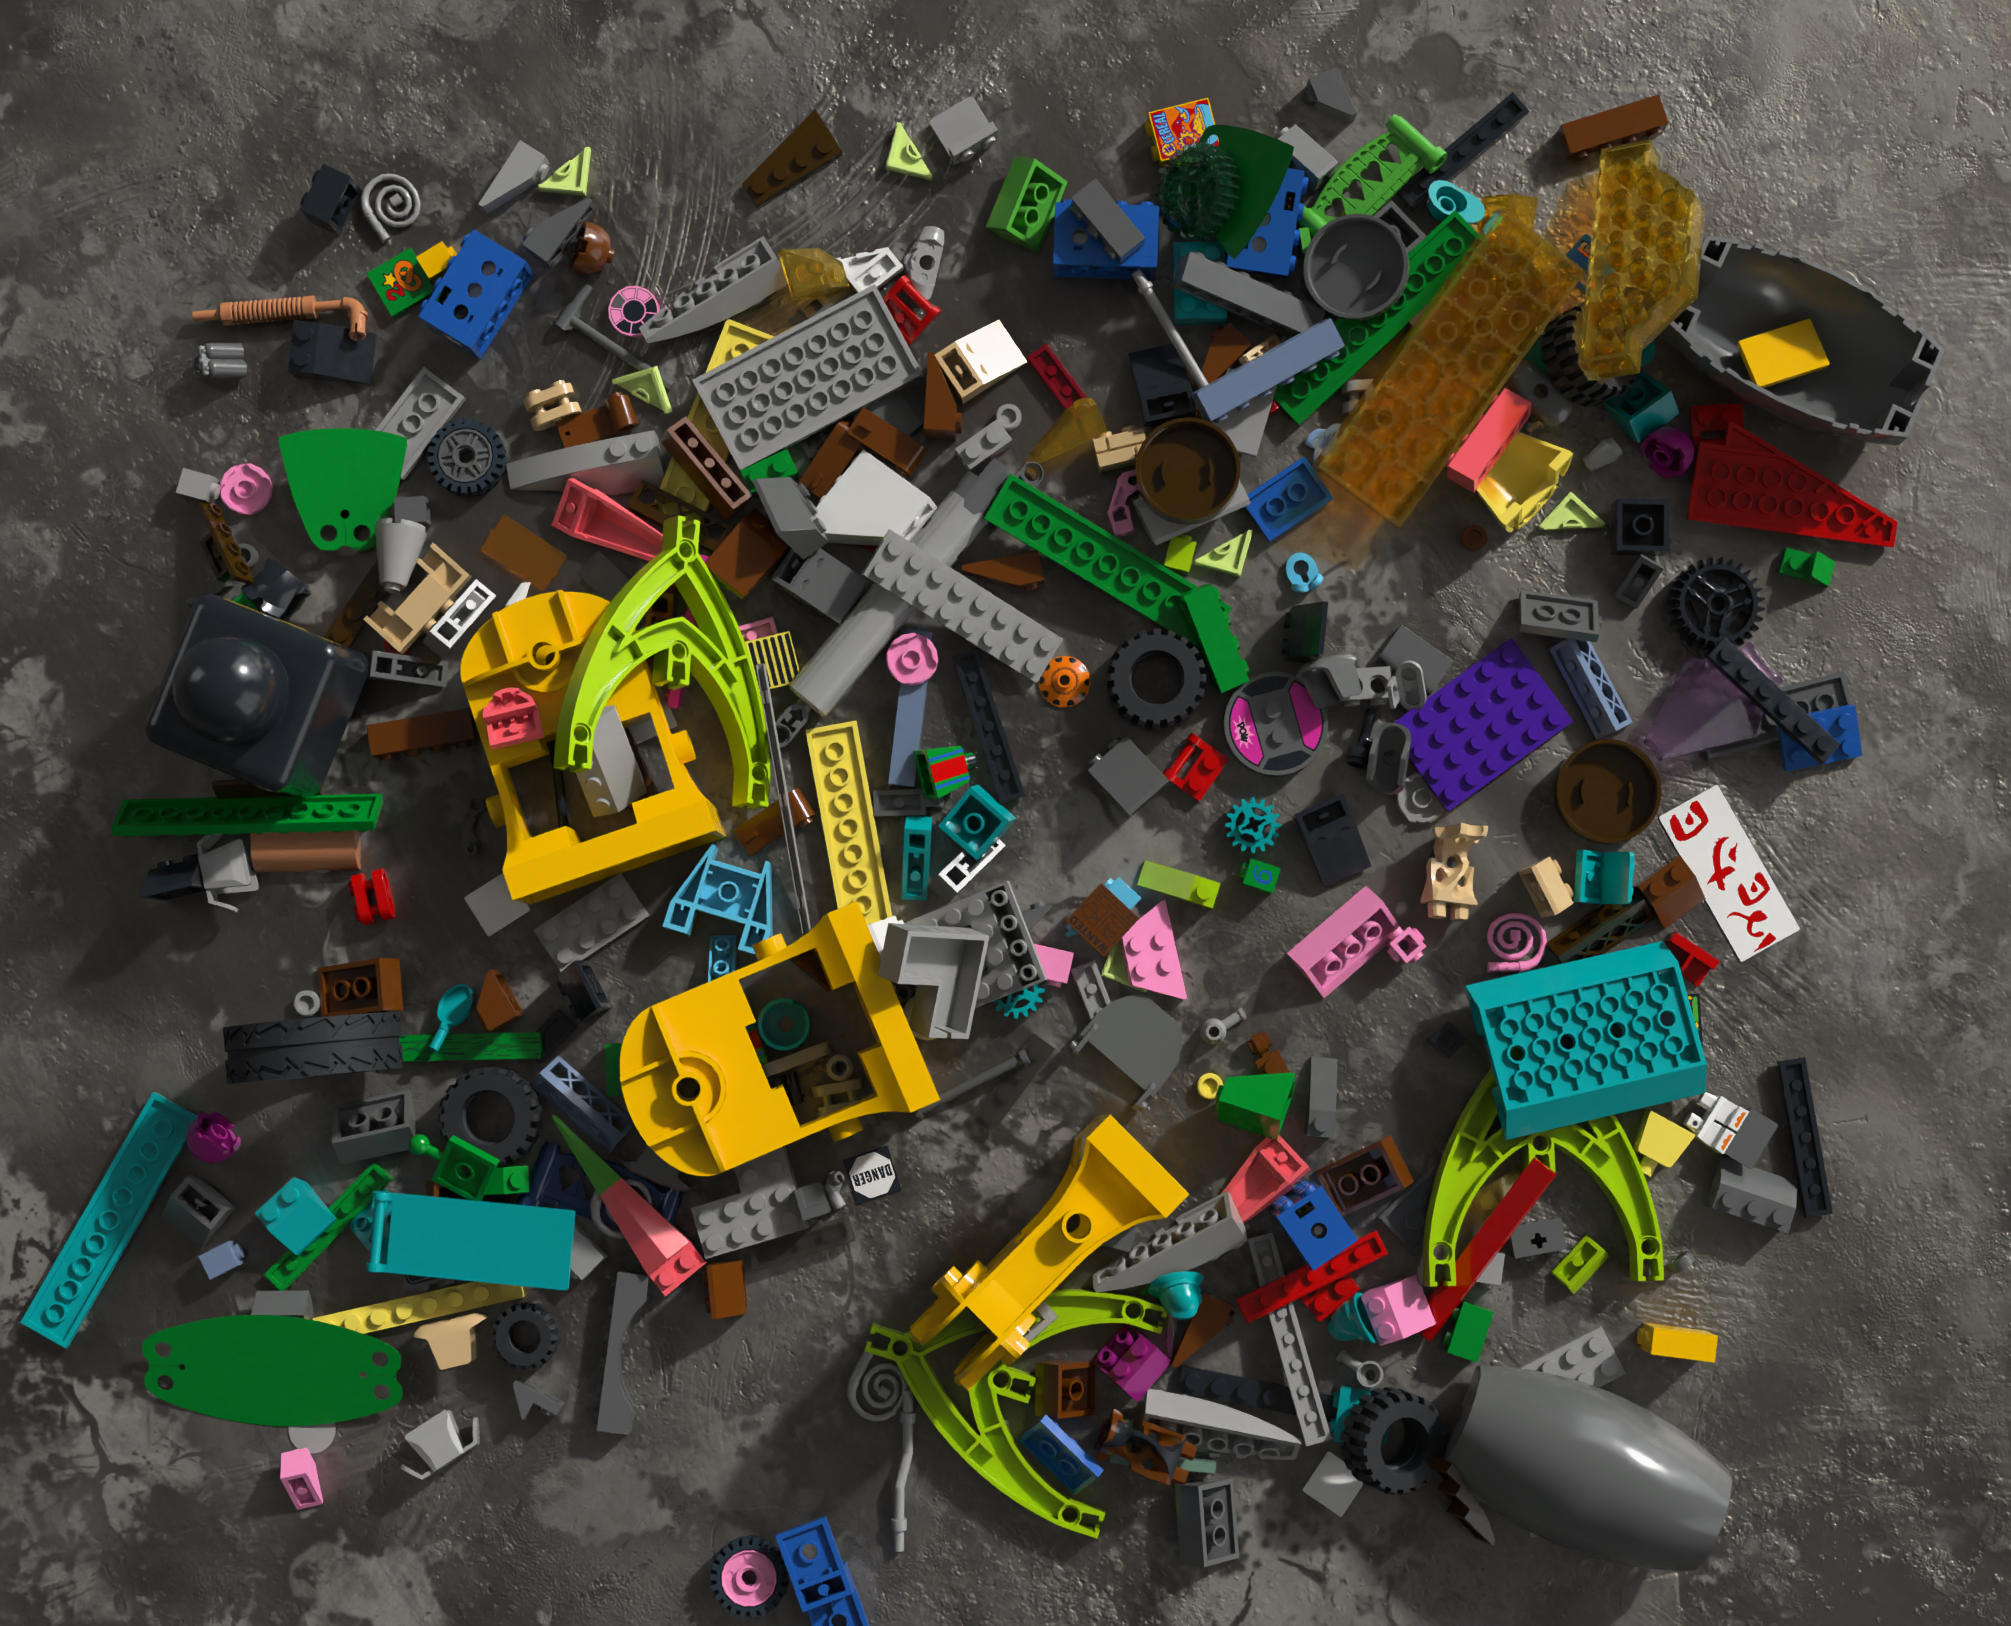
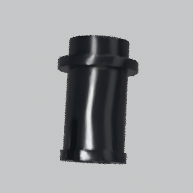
M797 1072L780 1076L791 1106L804 1103L803 1097H805V1094L801 1092Z

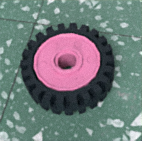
M749 1535L733 1539L720 1550L713 1562L710 1574L711 1589L714 1591L715 1599L721 1603V1607L728 1609L729 1613L733 1615L738 1614L743 1618H746V1616L755 1618L759 1615L767 1614L781 1602L789 1584V1573L780 1548L774 1542L768 1541L762 1536L755 1537V1535ZM751 1570L756 1573L757 1580L748 1582L744 1579L743 1573Z

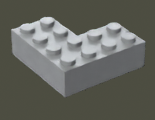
M888 923L878 976L897 984L917 985L909 1024L912 1031L928 1038L949 1037L953 1039H969L989 935L970 928Z
M786 1146L734 1167L741 1190L740 1193L691 1208L705 1259L809 1227L808 1221H803L794 1193V1190L798 1187Z

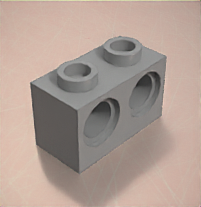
M1390 666L1356 668L1361 693L1344 699H1339L1338 697L1339 703H1344V707L1360 706V702L1370 701L1371 706L1385 705L1386 700H1389L1387 684L1391 679ZM1371 681H1380L1383 684V692H1373L1370 687Z

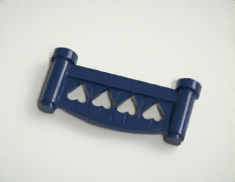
M546 1141L545 1145L541 1147L530 1175L529 1192L520 1193L516 1203L543 1207L544 1203H548L561 1209L574 1210L577 1215L592 1220L591 1198L587 1200L584 1178L587 1176L574 1154L562 1153L559 1151L560 1145ZM602 1159L624 1180L633 1179L645 1185L654 1201L653 1207L673 1225L683 1199L681 1197L683 1192L675 1191L669 1187L667 1191H662L649 1180L629 1172L624 1166ZM562 1166H568L571 1171L574 1169L578 1170L581 1176L579 1180L563 1191L559 1170ZM630 1185L635 1191L642 1194L645 1198L643 1191H641L636 1186ZM602 1201L600 1217L603 1224L621 1231L618 1225L607 1215L605 1204Z

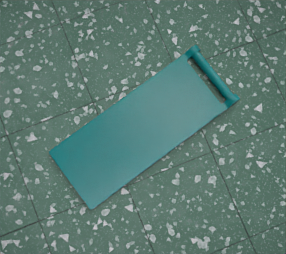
M373 1191L372 1199L375 1200L370 1259L366 1263V1271L555 1290L569 1289L576 1214L574 1210ZM385 1201H392L387 1264L380 1263Z

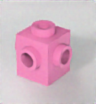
M1399 926L1388 935L1390 940L1386 945L1389 949L1386 952L1396 963L1400 961L1402 964H1407L1408 962L1413 964L1423 956L1421 951L1427 946L1422 942L1424 937L1416 928L1411 929L1409 926L1401 929ZM1403 940L1408 943V948L1405 951L1399 947L1400 942Z

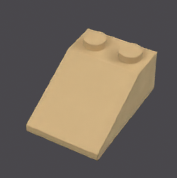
M1549 856L1518 871L1541 918L1554 916L1573 904L1571 899L1574 897L1573 891L1568 883H1563L1560 877L1562 870L1555 859L1552 860Z

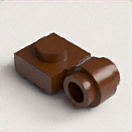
M1258 1032L1250 1037L1251 1040L1247 1041V1044L1253 1055L1259 1054L1262 1056L1254 1061L1261 1075L1289 1073L1278 1049L1269 1053V1047L1273 1045L1266 1032L1262 1034Z

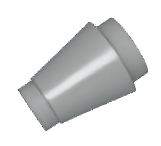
M1612 437L1607 440L1604 438L1582 461L1587 469L1592 472L1618 460V456L1623 454V452Z
M835 1055L827 1063V1073L836 1081L846 1080L852 1074V1062L844 1055ZM840 1062L846 1066L842 1073L836 1069L837 1064Z

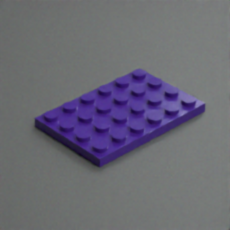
M1510 638L1428 697L1420 710L1414 707L1394 723L1408 728L1411 735L1408 760L1421 775L1445 811L1448 812L1572 723L1573 720L1514 640Z

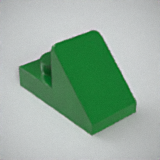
M1785 548L1778 574L1829 587L1835 561L1817 551L1809 554Z

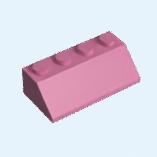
M1365 886L1301 942L1295 945L1287 954L1318 993L1325 998L1385 947L1386 943L1390 940L1388 935L1398 928L1399 925L1384 902Z

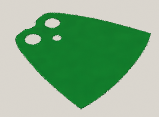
M1211 125L1204 130L1199 140L1197 153L1189 159L1184 169V179L1189 193L1204 221L1234 260L1252 239L1273 204L1290 165L1294 146L1254 130L1229 125ZM1211 135H1217L1219 139V145L1214 151L1207 149V140ZM1216 162L1220 163L1218 171H1215L1213 168ZM1200 163L1203 165L1204 173L1199 180H1195L1192 177V168Z
M352 428L307 430L278 437L291 493L306 531L313 543L321 550H337L339 547L345 546L346 537V546H350L354 550L372 549L376 545V521L389 518L390 507L394 504V498L397 495L408 438L382 431ZM344 509L350 513L346 519L340 516V512ZM325 525H332L336 528L337 537L333 541L322 539L320 531ZM358 525H365L369 528L370 537L366 541L355 539L353 532Z

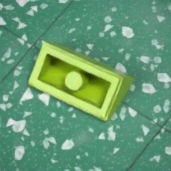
M1586 1234L1554 1268L1551 1274L1570 1292L1575 1294L1608 1259L1609 1255Z

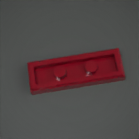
M1047 343L1026 357L1027 362L1071 421L1092 406L1090 400Z

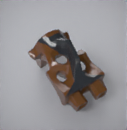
M1113 1409L1109 1418L1103 1421L1100 1434L1093 1448L1098 1450L1095 1459L1100 1461L1107 1460L1110 1454H1114L1130 1463L1129 1470L1162 1485H1170L1171 1483L1184 1485L1189 1471L1177 1467L1179 1458L1192 1461L1197 1447L1187 1442L1186 1436L1146 1421L1141 1422L1143 1428L1142 1432L1128 1426L1123 1419V1415L1118 1410ZM1150 1432L1157 1433L1160 1436V1441L1156 1442L1148 1434ZM1137 1441L1141 1444L1138 1452L1129 1451L1128 1446L1131 1442ZM1144 1460L1153 1462V1468L1150 1470L1145 1469L1142 1462Z

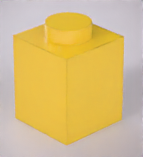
M441 241L416 258L428 278L435 284L439 278L444 277L449 260L453 256H457V253L452 246L447 248L443 241Z

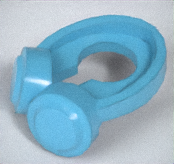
M1295 553L1288 559L1286 574L1292 584V590L1305 593L1309 589H1316L1322 583L1323 576L1318 573L1317 565L1312 557L1305 553ZM1297 561H1304L1308 565V572L1306 574L1309 581L1307 583L1303 582L1301 575L1294 572L1293 566Z

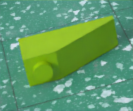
M1146 860L1137 883L1138 886L1210 910L1214 906L1221 884Z

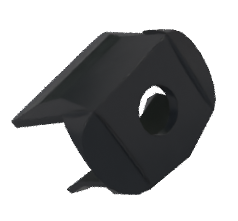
M270 558L266 560L264 570L253 578L254 582L251 585L245 584L241 587L245 597L261 606V611L287 623L301 599L311 595L309 586L290 573L279 561Z

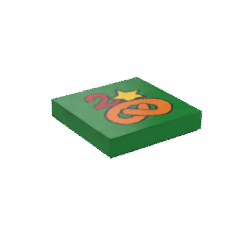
M411 247L366 273L393 319L430 298L434 292L431 280L418 262Z

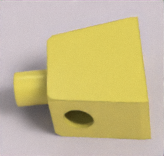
M1645 1110L1633 1145V1150L1643 1156L1640 1162L1643 1173L1651 1177L1657 1164L1670 1169L1694 1139L1695 1134L1653 1111Z

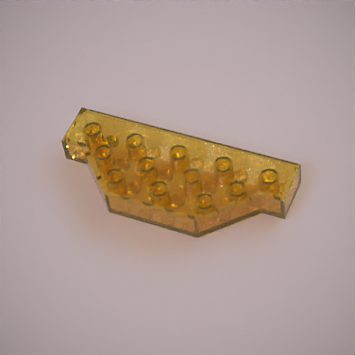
M1651 139L1601 149L1578 365L1589 381L1640 373L1642 350L1698 298L1705 209L1694 191L1685 188L1677 179L1660 170L1661 157Z

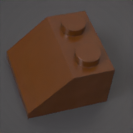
M1680 855L1672 857L1633 886L1646 899L1653 917L1662 929L1668 927L1706 899L1695 874Z
M491 969L488 971L476 1007L479 1012L476 1017L483 1029L499 1031L521 1019L525 1014L501 970Z
M1054 1360L1036 1362L1035 1416L1043 1417L1047 1415L1049 1418L1061 1419L1094 1415L1095 1365L1092 1361Z

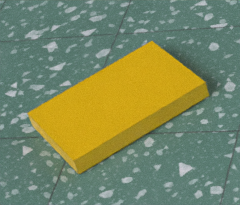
M1810 318L1740 340L1736 344L1752 382L1762 388L1825 369L1830 365Z

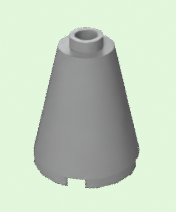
M383 518L377 520L375 525L379 583L384 587L385 591L399 593L408 584L426 540L427 531H425L426 527L417 522L401 519V523H392L393 518Z

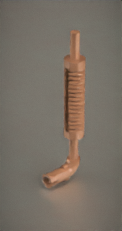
M313 295L303 296V298L288 297V299L283 298V300L282 298H278V300L275 298L273 300L264 299L263 301L254 300V302L249 300V302L244 301V303L243 301L239 303L237 301L234 303L224 302L220 304V309L193 311L192 317L194 322L221 320L224 326L235 325L236 323L237 325L241 323H260V321L262 323H265V321L274 322L275 320L277 322L279 320L289 321V319L294 320V318L295 320H299V318L300 320L304 318L317 319L318 312L344 310L348 313V319H350V339L358 341L359 333L360 341L366 338L365 329L368 313L363 305L353 298L343 297V300L317 302Z

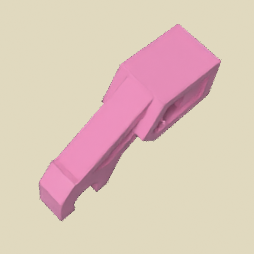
M1135 470L1122 473L1116 481L1117 485L1107 512V517L1115 537H1121L1134 532L1129 506L1125 505L1127 498L1138 491L1137 484L1132 486L1128 483L1129 478L1136 477ZM1119 509L1123 510V515L1126 519L1115 522L1114 513L1118 512Z

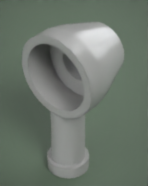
M1240 1007L1237 1009L1238 1011L1222 1021L1215 1018L1206 1020L1200 1029L1202 1039L1212 1045L1221 1043L1226 1037L1227 1029L1247 1019L1242 1008ZM1211 1027L1218 1028L1219 1034L1216 1037L1210 1036L1209 1029Z
M1344 1349L1338 1355L1336 1360L1356 1371L1357 1379L1362 1386L1375 1388L1381 1384L1384 1374L1379 1364L1373 1361L1361 1363ZM1369 1372L1376 1373V1378L1373 1381L1367 1380Z

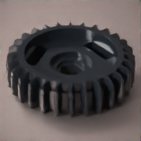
M1710 557L1706 560V565L1703 560L1697 561V568L1693 564L1689 565L1687 568L1689 573L1684 570L1679 574L1683 580L1675 579L1673 582L1678 588H1671L1669 590V593L1675 595V597L1667 600V603L1674 604V607L1667 610V613H1675L1676 617L1671 619L1670 623L1678 622L1679 624L1674 632L1683 630L1685 633L1681 640L1690 637L1689 646L1691 647L1699 642V651L1704 650L1708 645L1709 653L1724 637L1734 646L1735 642L1739 646L1745 644L1743 637L1747 640L1753 637L1749 630L1754 632L1759 629L1754 622H1761L1763 620V617L1757 615V613L1765 610V607L1758 606V603L1765 600V597H1757L1756 594L1762 590V587L1754 588L1753 586L1758 578L1749 580L1748 576L1751 570L1742 573L1743 564L1741 563L1733 568V559H1730L1724 565L1723 557L1718 558L1716 564L1713 557ZM1708 573L1728 576L1733 579L1732 585L1708 581ZM1719 597L1724 601L1722 611L1712 609V598ZM1689 601L1698 623L1695 627L1687 617L1685 602ZM1741 611L1746 614L1745 620L1731 634L1726 628Z

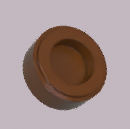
M1479 525L1466 527L1460 536L1461 545L1471 552L1482 549L1487 542L1486 531Z

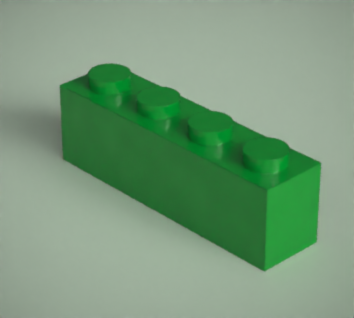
M1204 584L1178 595L1215 692L1223 693L1250 681L1247 675L1250 673L1249 667L1244 659L1241 660L1238 652L1240 650L1238 639L1235 635L1232 636L1228 627L1231 625L1230 618L1226 611H1222L1219 604L1222 599L1216 587L1213 588L1212 584Z

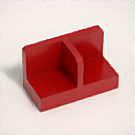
M1671 932L1664 942L1678 961L1682 977L1695 986H1699L1708 972L1715 970L1720 962L1677 932Z

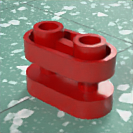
M385 869L373 870L372 879L368 880L364 873L352 875V881L348 882V888L351 896H355L357 906L354 907V915L357 922L361 921L363 926L374 924L375 915L378 914L381 915L384 921L395 919V906ZM371 889L375 890L378 904L373 905L372 898L370 894Z

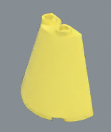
M1475 424L1470 427L1466 434H1471L1474 431ZM1518 432L1476 489V492L1503 529L1507 532H1512L1513 527L1518 530L1527 524L1553 495L1558 487L1556 484L1558 483L1559 474L1562 477L1565 476L1573 453ZM1457 442L1449 451L1450 456L1453 453H1458L1461 443Z

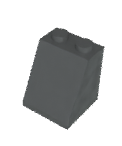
M1126 736L1123 740L1120 737L1116 738L1108 746L1110 751L1103 757L1098 754L1088 763L1091 768L1087 770V773L1128 819L1168 784L1169 780Z

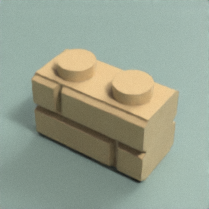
M1136 425L1122 428V433L1112 435L1111 431L1097 434V439H1093L1092 446L1099 473L1136 465L1139 449L1146 439L1144 429H1137Z

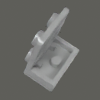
M973 97L965 98L930 120L931 128L954 165L969 160L973 157L974 153L982 148H989L998 140V129L993 121L991 123L988 122Z

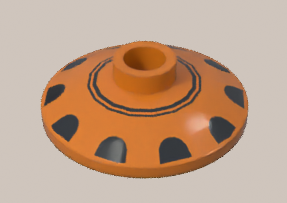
M1059 656L1050 660L1039 679V688L1043 697L1052 705L1063 708L1072 707L1086 697L1090 688V675L1085 665L1078 659L1070 656ZM1067 676L1070 680L1069 684L1062 685L1060 678Z

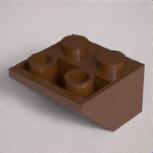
M744 1259L716 1261L707 1265L706 1271H703L704 1287L709 1286V1295L705 1298L706 1312L711 1313V1320L746 1314L748 1312Z

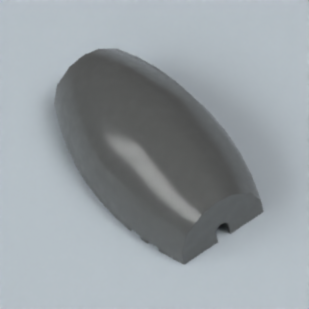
M1708 235L1698 247L1679 280L1657 330L1680 356L1705 377L1733 396L1767 414L1825 435L1858 442L1892 446L1900 445L1908 438L1923 403L1920 396L1929 388L1945 351L1921 327L1916 329L1905 320L1908 316L1903 312L1896 313L1885 305L1886 300L1834 270L1779 250L1777 253L1764 249V245L1755 243L1753 246L1740 244L1737 239ZM1810 318L1830 365L1825 369L1765 388L1754 384L1736 345L1738 341Z
M1476 1366L1461 1406L1464 1409L1460 1421L1454 1424L1442 1460L1453 1463L1463 1483L1480 1502L1519 1527L1545 1540L1586 1556L1608 1562L1655 1570L1695 1571L1705 1561L1723 1525L1730 1502L1733 1481L1730 1471L1704 1447L1677 1427L1649 1410L1614 1393L1587 1383L1535 1370L1501 1366Z

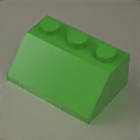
M1014 157L986 228L1005 240L1040 252L1055 215V203H1060L1068 182L1035 158Z

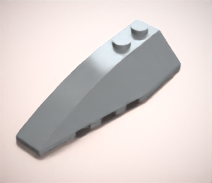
M764 236L714 267L715 273L707 279L701 277L695 282L697 286L688 294L683 292L675 298L674 306L670 309L664 307L640 326L639 329L646 342L652 343L675 338L724 321L753 305L761 303L764 298L782 290L789 284L791 280Z
M654 430L572 446L506 464L510 489L522 491H556L563 493L567 480L574 478L592 489H598L604 494L618 496L635 492L642 479L660 488L665 476L659 440Z
M1226 1191L1183 1213L1175 1219L1177 1224L1166 1231L1163 1227L1156 1231L1155 1235L1157 1237L1146 1245L1140 1242L1133 1247L1128 1257L1120 1256L1094 1273V1290L1096 1292H1105L1148 1284L1161 1275L1188 1271L1208 1261L1218 1259L1220 1255L1231 1249L1234 1250L1241 1247L1248 1241L1246 1229L1230 1193Z
M1148 1389L1145 1394L1137 1429L1142 1432L1141 1422L1146 1421L1187 1437V1442L1197 1447L1196 1452H1209V1457H1220V1453H1235L1236 1458H1246V1456L1252 1454H1259L1261 1459L1295 1460L1302 1441L1268 1422L1225 1405L1154 1389ZM1150 1432L1148 1434L1156 1442L1160 1441V1436L1157 1433ZM1135 1441V1446L1141 1447V1444Z

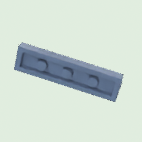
M1566 639L1549 650L1596 740L1633 723L1591 642L1579 640L1584 651H1581L1576 642L1577 640ZM1590 665L1594 668L1596 674L1592 673ZM1602 688L1605 689L1608 698L1604 696ZM1614 711L1617 712L1621 720V723L1618 722L1616 716L1614 715Z
M559 1055L539 1073L532 1084V1087L609 1154L617 1148L621 1140L635 1127L633 1120ZM558 1066L565 1072L566 1078H557L551 1070ZM572 1085H580L585 1090V1095H577L573 1091ZM592 1102L602 1104L605 1113L594 1110ZM612 1119H619L626 1125L622 1132L612 1125Z

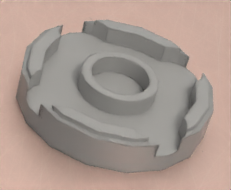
M1419 773L1406 777L1404 789L1396 794L1397 808L1401 815L1410 822L1417 824L1430 823L1438 819L1445 811Z

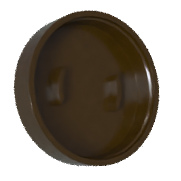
M1198 418L1173 419L1155 428L1142 443L1136 459L1135 476L1137 488L1145 504L1159 517L1177 524L1202 523L1219 515L1233 500L1240 479V458L1233 441L1215 424Z
M1596 740L1573 751L1561 764L1554 781V804L1562 822L1578 837L1596 844H1615L1639 835L1653 821L1661 802V782L1654 764L1639 748L1621 740Z

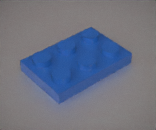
M1303 456L1247 494L1251 504L1244 508L1270 543L1332 501L1333 496L1305 456Z
M1849 704L1807 713L1841 744L1823 764L1862 756L1855 705ZM1777 725L1783 770L1792 771L1820 765Z
M1044 1415L1017 1440L1073 1495H1076L1104 1471L1094 1458L1087 1455L1078 1446L1077 1442L1070 1438L1047 1415Z

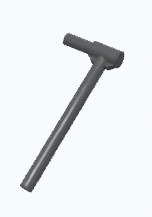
M584 283L572 302L567 304L554 324L564 332L575 328L638 371L651 368V366L580 320L579 309L593 290L591 286ZM660 373L664 388L670 391L675 382Z

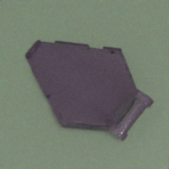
M1752 640L1739 649L1777 686L1785 680L1781 674L1777 675L1759 654ZM1707 655L1692 656L1685 659L1644 740V744L1659 761L1715 749L1726 744L1749 741L1756 737L1763 711L1705 658Z

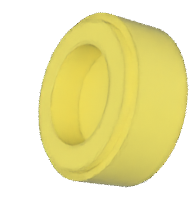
M1206 1073L1198 1079L1197 1091L1205 1099H1215L1219 1085L1223 1086V1082L1216 1074Z

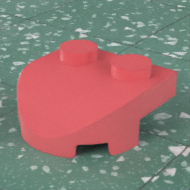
M505 688L493 694V699L489 704L484 706L483 719L486 722L492 750L544 738L538 707L533 698L520 691L519 688Z

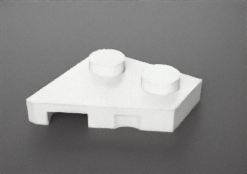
M888 247L876 249L871 253L862 252L854 257L844 259L839 257L833 260L834 265L857 293L874 284L877 289H880L904 270L903 265Z

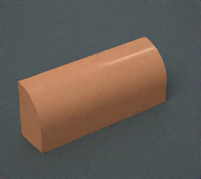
M318 831L315 833L291 832L287 834L279 832L250 833L251 859L253 868L257 873L361 870L359 831H342L338 833L332 831Z

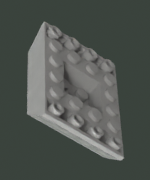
M1009 881L904 923L970 928L989 935L975 1008L1047 980ZM891 981L904 1012L905 1005L916 994L917 985L897 984Z

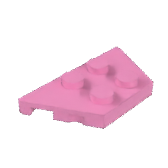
M1166 900L1160 901L1150 911L1141 916L1120 939L1129 984L1132 987L1150 990L1154 993L1182 1000L1186 999L1187 996Z

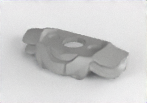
M926 226L922 229L917 241L913 243L909 254H906L904 260L906 277L910 280V284L926 300H929L933 293L944 246V231L935 226ZM923 256H929L933 259L934 267L932 269L924 270L921 268L919 261Z

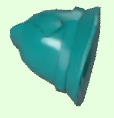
M1190 1271L1161 1275L1150 1283L1147 1292L1154 1298L1159 1299L1165 1311L1173 1318L1189 1319L1197 1313V1309L1202 1303L1200 1285L1204 1276Z
M1355 1293L1352 1299L1347 1300L1345 1304L1341 1305L1333 1313L1328 1323V1330L1334 1339L1344 1341L1360 1339L1361 1341L1368 1340L1371 1343H1377L1375 1332L1361 1299L1363 1293Z

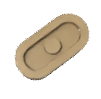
M564 380L552 383L549 389L543 391L537 389L526 394L527 398L523 400L526 411L536 413L530 419L534 431L548 429L556 426V421L582 413L578 402L569 401V398L575 395L571 383H565ZM557 403L560 404V406L545 411L546 407L552 406Z

